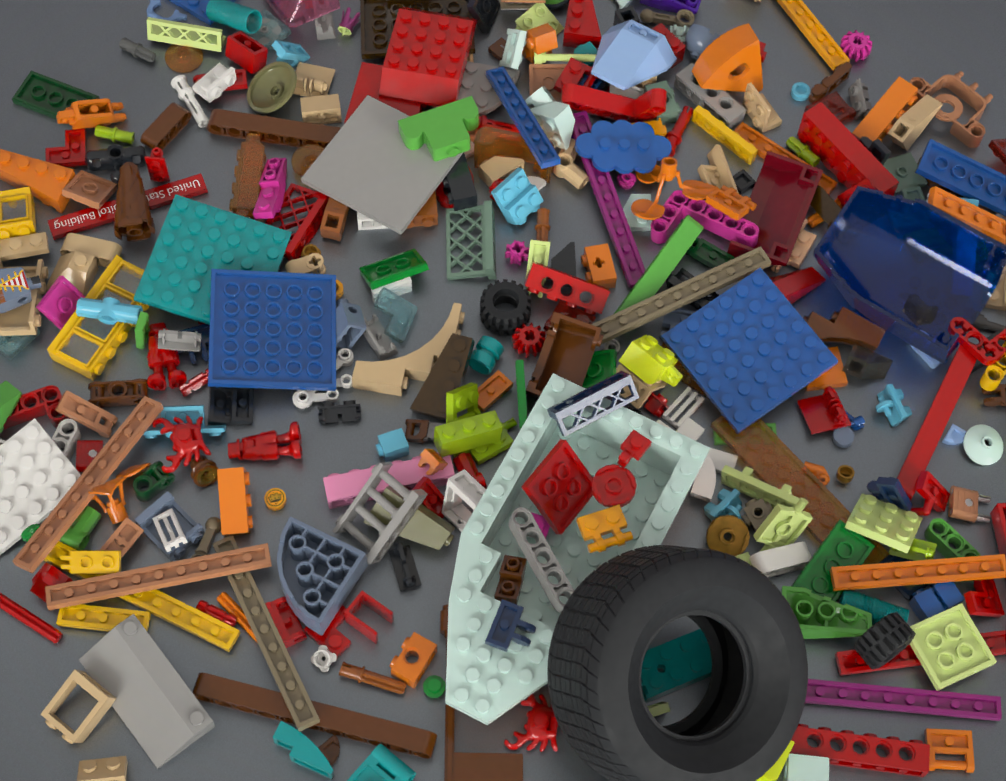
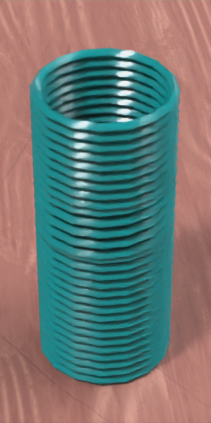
M210 0L207 5V17L214 22L249 34L256 33L262 25V15L256 9L228 0Z
M844 590L839 601L840 604H848L871 613L872 626L886 615L898 612L906 623L909 617V609L853 590Z

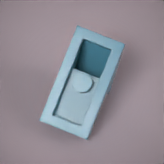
M275 40L272 44L278 56L277 62H286L293 68L297 67L299 62L304 63L310 58L300 44Z

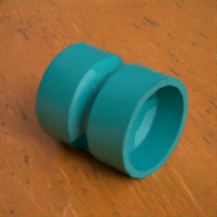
M482 336L475 350L472 351L469 366L480 374H491L496 365L495 360H499L504 352L503 345L492 337Z

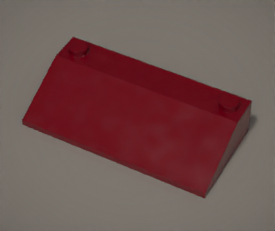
M767 151L763 166L750 195L751 201L756 203L757 206L754 211L749 209V213L742 217L758 226L757 245L752 248L731 240L727 253L736 258L761 246L771 260V265L787 266L823 170Z

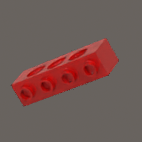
M532 261L524 282L529 292L539 294L540 291L547 294L546 298L558 301L559 298L566 301L565 305L577 308L578 305L585 308L584 312L591 315H596V312L602 314L610 293L608 288ZM545 277H550L553 280L550 287L542 286L541 282ZM569 284L572 287L569 294L561 293L563 285ZM587 291L591 293L588 301L580 300L582 292Z

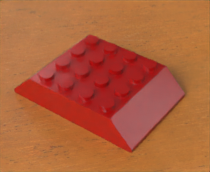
M407 7L399 8L382 67L379 97L435 107L457 101L477 19Z

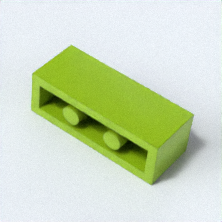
M493 410L436 426L433 441L439 455L445 457L501 441L503 426L496 411Z

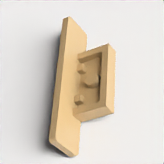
M716 144L707 154L710 165H700L697 169L701 182L717 186L719 189L725 185L728 188L732 187L737 190L722 147Z

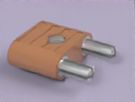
M951 486L947 503L949 517L973 523L975 521L989 523L990 516L978 513V502L989 504L991 497L981 495L975 490Z

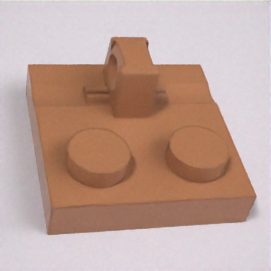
M529 64V96L542 86H545L557 102H561L562 93L553 90L567 64Z
M81 170L63 188L62 196L99 210L117 190V184Z

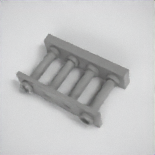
M390 461L380 462L373 467L372 475L345 514H342L336 520V527L333 529L335 534L348 531L365 546L368 552L366 556L369 564L379 563L428 495L422 489L409 491L390 475L388 470L393 465ZM382 479L404 497V503L401 507H395L376 490ZM369 497H372L391 514L392 520L389 524L384 525L364 507ZM357 514L361 515L379 531L380 537L376 542H372L352 524Z

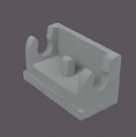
M312 0L317 40L336 38L329 0H324L323 4H319L318 0Z
M373 314V318L370 321H367L364 317L367 329L363 335L379 361H383L397 354L398 350L377 315Z

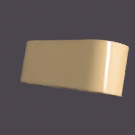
M68 233L60 253L65 255L78 251L93 255L98 266L108 267L116 254L118 256L121 255L123 248L112 241Z

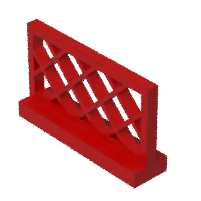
M293 183L290 184L284 193L282 208L291 205L292 211L283 214L277 212L274 218H269L265 222V224L272 225L274 222L281 220L282 226L277 228L283 230L298 226L297 232L291 234V241H289L285 250L284 257L288 258V261L301 257L303 248L311 242L321 226L324 211L330 198L323 193ZM293 191H297L302 194V196L293 199L290 198ZM318 198L315 203L307 205V199ZM304 201L306 206L294 210L293 204ZM308 211V215L305 218L297 219V214ZM291 216L295 217L296 221L284 224L283 219Z

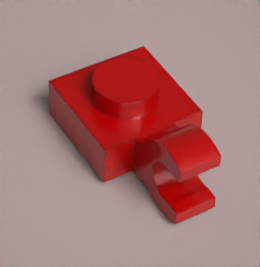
M633 430L621 444L620 449L623 452L619 455L617 464L625 468L632 458L639 461L651 446L652 441Z

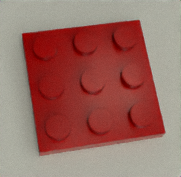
M561 439L521 486L555 534L559 535L563 534L593 496L591 488L592 476L568 442Z

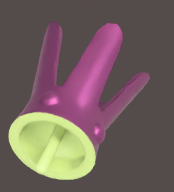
M350 7L347 8L345 16L343 10L342 21L338 27L342 36L351 35L354 26L360 20L358 19L360 12L356 13L353 19L349 17Z

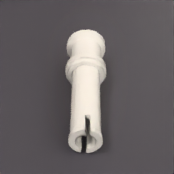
M185 75L174 77L171 81V86L177 90L179 99L186 103L200 128L206 127L209 119L194 96L195 91L188 85V79Z

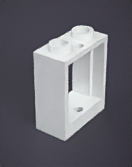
M465 469L448 478L442 514L462 532L472 515L462 504V500L474 512L486 489Z

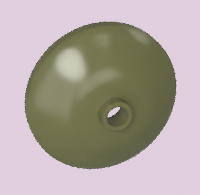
M282 61L273 62L263 67L254 76L248 87L247 101L249 106L254 111L263 114L276 111L284 106L292 97L296 88L297 75L294 68Z

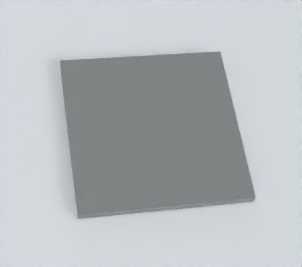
M367 95L302 176L301 181L307 186L402 235L463 153L434 161L425 143L417 150L408 149L399 133L398 120L410 116Z

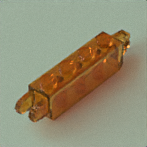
M248 133L246 141L241 143V149L237 150V161L239 163L234 169L236 182L232 183L234 198L230 199L229 203L230 211L255 220L253 211L261 191L259 181L267 158L265 146L260 143V134Z

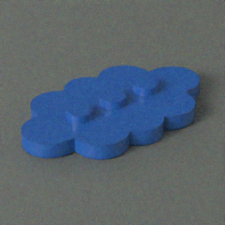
M604 120L597 121L593 124L590 133L579 135L575 142V150L578 155L583 158L592 159L593 166L597 170L610 172L615 169L621 174H629L633 170L643 174L649 173L655 168L656 162L668 157L672 150L671 142L664 136L655 135L653 128L649 124L636 122L632 125L626 120H618L613 124Z

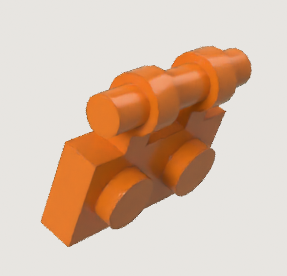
M725 185L721 189L717 188L708 194L705 200L707 204L736 221L748 214L749 209L754 211L757 206L756 203L751 201L750 197L742 196L737 193L736 189L728 188Z

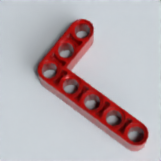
M572 83L562 85L561 103L570 105V108L573 110L587 111L589 114L614 120H626L629 123L650 121L666 111L667 91L662 88H653L638 98L633 99Z

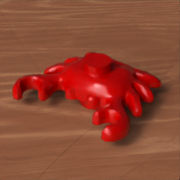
M186 416L187 423H184L178 417H174L173 420L177 423L176 425L165 418H157L153 421V428L158 424L164 425L160 430V434L173 432L170 435V439L173 441V451L177 452L176 455L166 456V460L171 461L172 465L170 467L162 466L163 472H174L185 457L186 459L183 464L188 466L193 454L195 461L199 462L201 449L206 455H211L202 438V416L198 417L196 424H193L189 416Z
M534 694L521 701L520 704L522 706L532 707V710L527 712L528 720L524 725L527 733L522 734L514 731L513 736L517 738L516 743L512 744L508 739L504 740V744L508 749L516 750L526 742L532 741L527 746V751L534 749L538 743L542 742L539 750L543 752L547 747L548 741H551L552 749L555 752L558 751L556 740L558 722L554 715L552 704L550 703V707H548L547 700L543 694L539 695L541 704L536 701Z

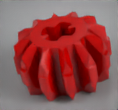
M532 322L529 326L523 323L521 328L516 327L515 334L512 335L513 348L518 349L519 355L525 353L526 358H528L532 354L536 358L538 352L541 353L546 333L541 331L540 325L533 327Z

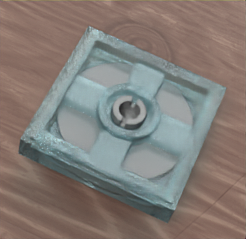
M264 9L260 12L262 15L260 29L254 34L244 33L268 48L269 52L273 49L272 44L274 41H283L291 34V29Z

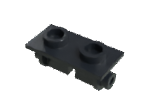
M356 400L343 401V405H335V402H323L322 406L318 407V410H322V413L318 414L319 422H323V424L338 422V414H342V422L357 421V419H361V410L357 411L356 407L361 406L356 404Z
M403 543L395 544V549L388 552L400 591L422 585L410 545L404 546Z

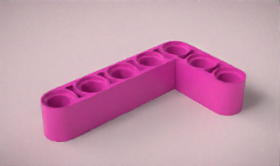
M676 190L670 195L663 205L665 207L663 216L653 220L651 223V240L656 244L665 243L680 221L687 215H690L700 223L704 229L729 241L733 240L752 248L758 242L759 228L755 223L744 218L736 221L707 204L705 200H692L682 194L683 190Z

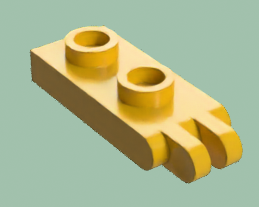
M71 550L69 555H60V560H69V564H61V569H69L71 574H112L121 572V550Z

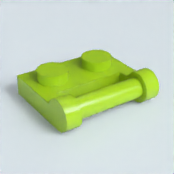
M470 382L446 393V423L481 414L478 409L479 393L477 383ZM467 409V413L457 417L458 412Z

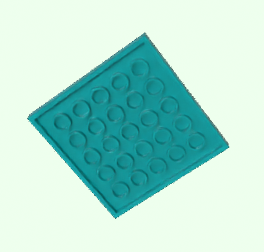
M175 194L134 295V301L210 325L211 269L278 272L292 232Z

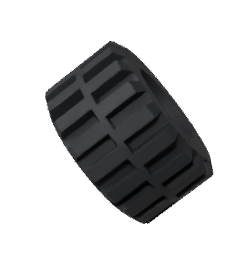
M503 279V282L497 280L494 285L490 283L487 289L483 290L480 298L482 323H485L487 329L491 328L492 333L499 332V335L502 336L504 333H507L508 336L512 335L516 327L521 328L523 323L525 325L529 323L531 315V296H529V291L527 289L523 290L524 286L521 283L517 285L514 280L507 282L508 279ZM501 303H509L516 309L510 312H502L496 309L495 306Z
M898 612L890 613L870 627L856 641L854 649L871 669H877L905 649L914 639L916 633Z

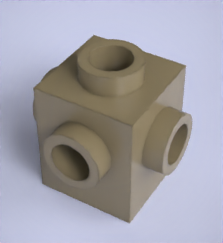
M754 498L745 504L746 507L743 508L744 515L742 519L747 527L751 526L753 531L756 532L773 508L769 502L765 503L763 498L758 501Z

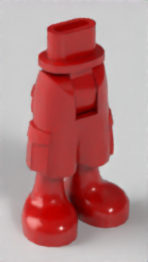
M164 322L149 325L150 331L148 332L149 352L147 358L148 366L154 373L147 378L148 387L158 391L166 389L167 384L163 374V368L165 367L168 371L169 387L171 389L178 388L187 381L186 373L176 368L180 363L177 350L158 349L159 330L166 328V324Z
M298 421L292 422L289 431L284 434L278 435L275 430L244 437L241 441L237 439L236 442L228 443L229 459L238 458L239 460L252 461L262 459L267 461L278 460L281 455L301 459L303 453ZM279 444H290L287 446L278 447Z

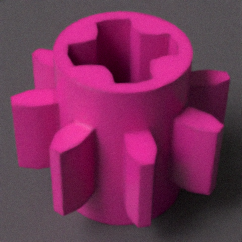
M514 240L511 245H506L505 258L510 259V264L521 266L523 261H528L529 247H525L524 241Z

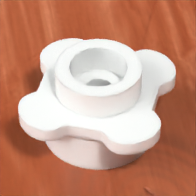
M326 645L319 646L318 651L311 657V663L319 667L321 672H328L329 666L337 660V655L331 653Z

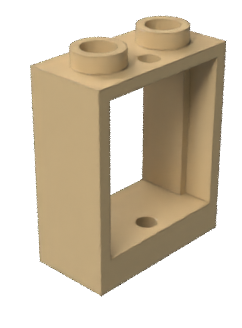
M75 669L42 711L41 715L46 719L45 723L54 730L58 729L63 733L62 738L71 744L84 743L117 698L85 671ZM78 684L98 702L78 729L74 731L58 718L55 713Z

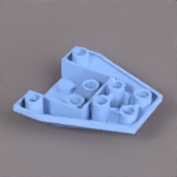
M631 19L610 27L602 35L591 74L617 88L626 90L668 71L677 58L663 34Z

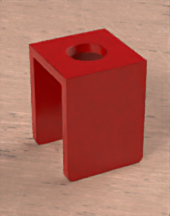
M362 590L345 610V622L374 643H377V632L355 617V615L365 605L392 624L394 622L393 612Z

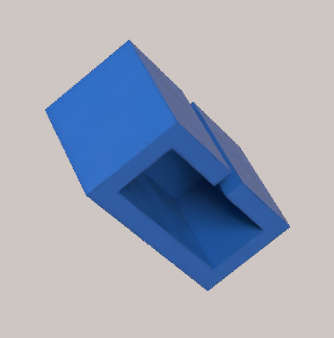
M954 582L932 583L930 585L931 588L927 590L921 588L914 592L909 605L921 622L963 603L965 598Z

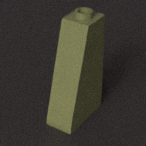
M390 485L385 488L382 495L395 507H401L404 503V497ZM376 502L370 512L384 525L389 524L392 520L391 514ZM421 504L399 536L440 550L443 545L448 546L453 540L454 535H452L455 527ZM364 520V523L366 525L372 526L369 522Z

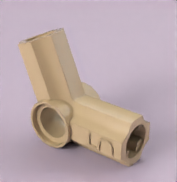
M571 138L569 148L567 150H560L558 154L560 164L554 166L553 173L558 178H565L578 190H582L590 180L587 173L574 163L578 153L575 150V139Z

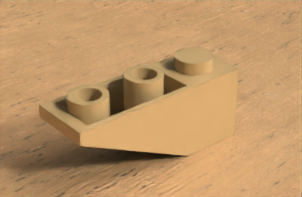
M926 94L905 112L887 134L891 141L908 151L943 104Z

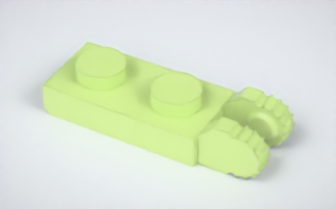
M530 240L526 277L532 261L548 266L551 242ZM546 277L541 282L542 286L546 283ZM540 291L539 294H537L538 298H542L543 293Z

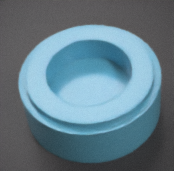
M803 82L795 83L791 89L792 98L796 101L807 100L811 92L810 87Z

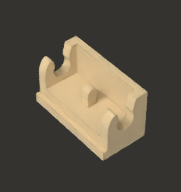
M338 94L300 98L303 122L320 125L342 122Z

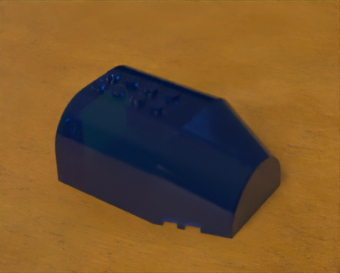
M858 186L814 249L813 256L855 313L945 365L960 345L958 342L959 334L955 333L953 336L948 332L950 321L955 317H962L972 326L974 325L1006 273V246L924 200L915 198L914 201L905 199L902 195L891 196L883 194L884 191Z

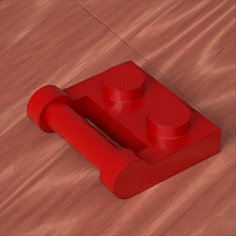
M571 57L556 81L553 90L562 93V85L567 83L578 85L584 74L589 77L583 86L591 88L598 77L591 74V66Z

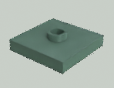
M911 152L887 159L883 165L899 181L894 196L900 195L901 189L917 186L922 188L926 187L928 183L925 177L915 173L918 165Z

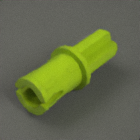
M97 125L95 128L96 137L110 139L114 143L116 141L131 145L134 143L135 132L119 130L118 127L110 128Z
M794 136L788 138L786 145L797 154V157L802 158L813 167L819 164L821 158L809 150L808 145H803Z

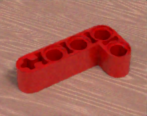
M49 385L21 395L13 410L15 412L8 416L3 430L44 415H48L55 428L64 419H70L65 415L55 418L56 415L61 414L56 411L62 398L59 388Z

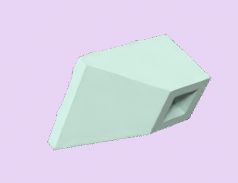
M554 101L531 108V112L552 146L567 150L575 123L570 105Z

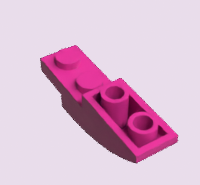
M275 157L267 159L259 181L261 191L253 211L255 220L274 218L275 213L281 211L286 188V158Z

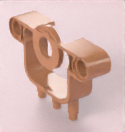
M962 71L955 75H943L932 85L921 77H913L909 83L918 88V99L915 104L926 94L932 96L939 89L946 88L977 111L967 124L962 125L957 119H959L963 112V106L957 97L950 94H940L934 98L941 103H949L954 108V111L951 113H946L939 109L935 117L941 121L952 122L950 133L970 148L978 147L986 131L985 127L978 121L981 119L986 105L993 99V95L988 94L982 97L975 92L978 83L974 82L968 86L960 80L964 76Z

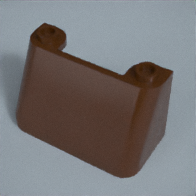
M554 312L536 367L532 373L531 380L528 382L526 395L539 399L553 373L582 387L596 346H601L604 335L600 334L602 328Z

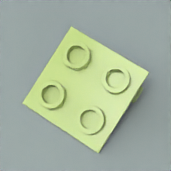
M544 3L534 4L515 21L517 24L515 29L523 31L546 23L555 29L556 35L564 29Z

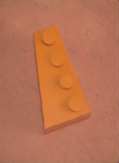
M899 76L852 134L859 141L863 136L868 137L872 141L879 139L882 142V139L888 135L887 133L896 121L915 105L918 99V88Z
M0 149V179L15 188L30 187L32 197L41 200L43 204L48 207L51 206L57 212L63 214L70 198L62 196V190L76 176L74 169Z

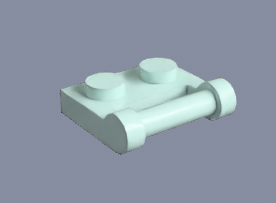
M508 28L506 33L508 37L499 66L518 70L522 62V51L526 45L527 32Z

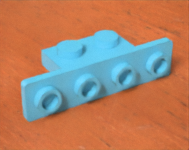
M204 405L163 406L164 409L161 411V418L169 420L174 425L177 424L173 420L174 417H178L184 423H187L186 416H189L193 424H196L198 417L202 416L201 433H209V436H220L221 432L226 431V425H205ZM161 424V427L148 428L143 434L144 438H157V435H162L160 430L164 425ZM173 432L165 433L166 437L170 438Z

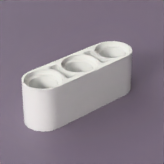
M802 541L757 552L750 556L749 560L752 566L761 571L762 574L772 577L804 569L812 556L806 542Z

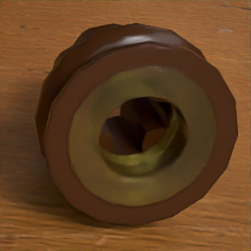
M200 455L199 462H196L195 458L191 460V478L197 486H209L218 479L217 469L219 468L214 461L208 460L204 455Z

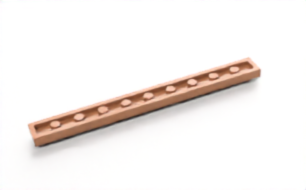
M146 396L143 397L12 560L16 566L32 574L96 495L89 494L88 491L107 481L164 409L162 403Z
M268 543L46 586L48 610H54L272 567Z

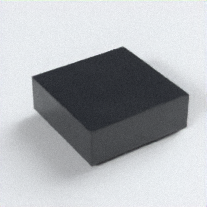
M744 169L733 175L740 195L755 186L756 181Z

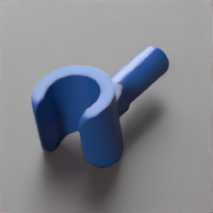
M846 411L852 430H859L864 427L865 420L862 416L854 418Z

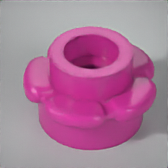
M620 173L617 176L619 186L622 189H631L635 185L636 176L632 173Z

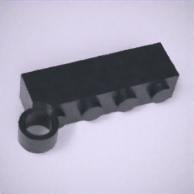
M463 153L442 180L443 187L448 189V193H446L448 203L453 205L454 211L477 206V193L465 154Z

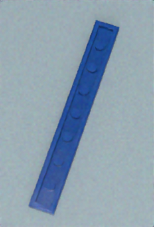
M504 66L487 70V79L541 169L559 165L560 157Z

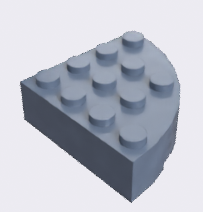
M290 516L282 530L277 552V566L281 587L287 603L295 615L308 628L322 636L368 566L367 556L365 552Z

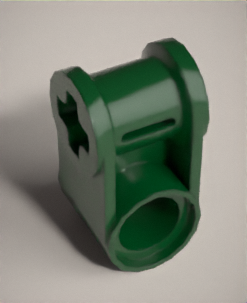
M161 461L153 463L145 472L135 478L133 488L138 500L143 502L150 501L163 489L169 487L175 480L173 473L162 471L163 463ZM144 486L149 487L148 489L143 490V491H142V490H139L140 488H142V487H144Z

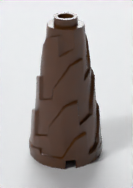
M126 162L120 167L114 234L120 240H122V236H126L127 241L136 242L151 238V232L155 234V224L151 216L149 201L145 194L139 167L133 162Z

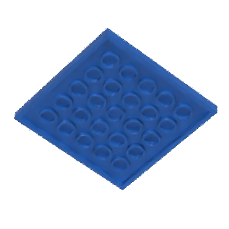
M761 267L661 335L664 343L674 353L737 434L838 363L837 358Z
M211 269L208 386L336 391V275Z

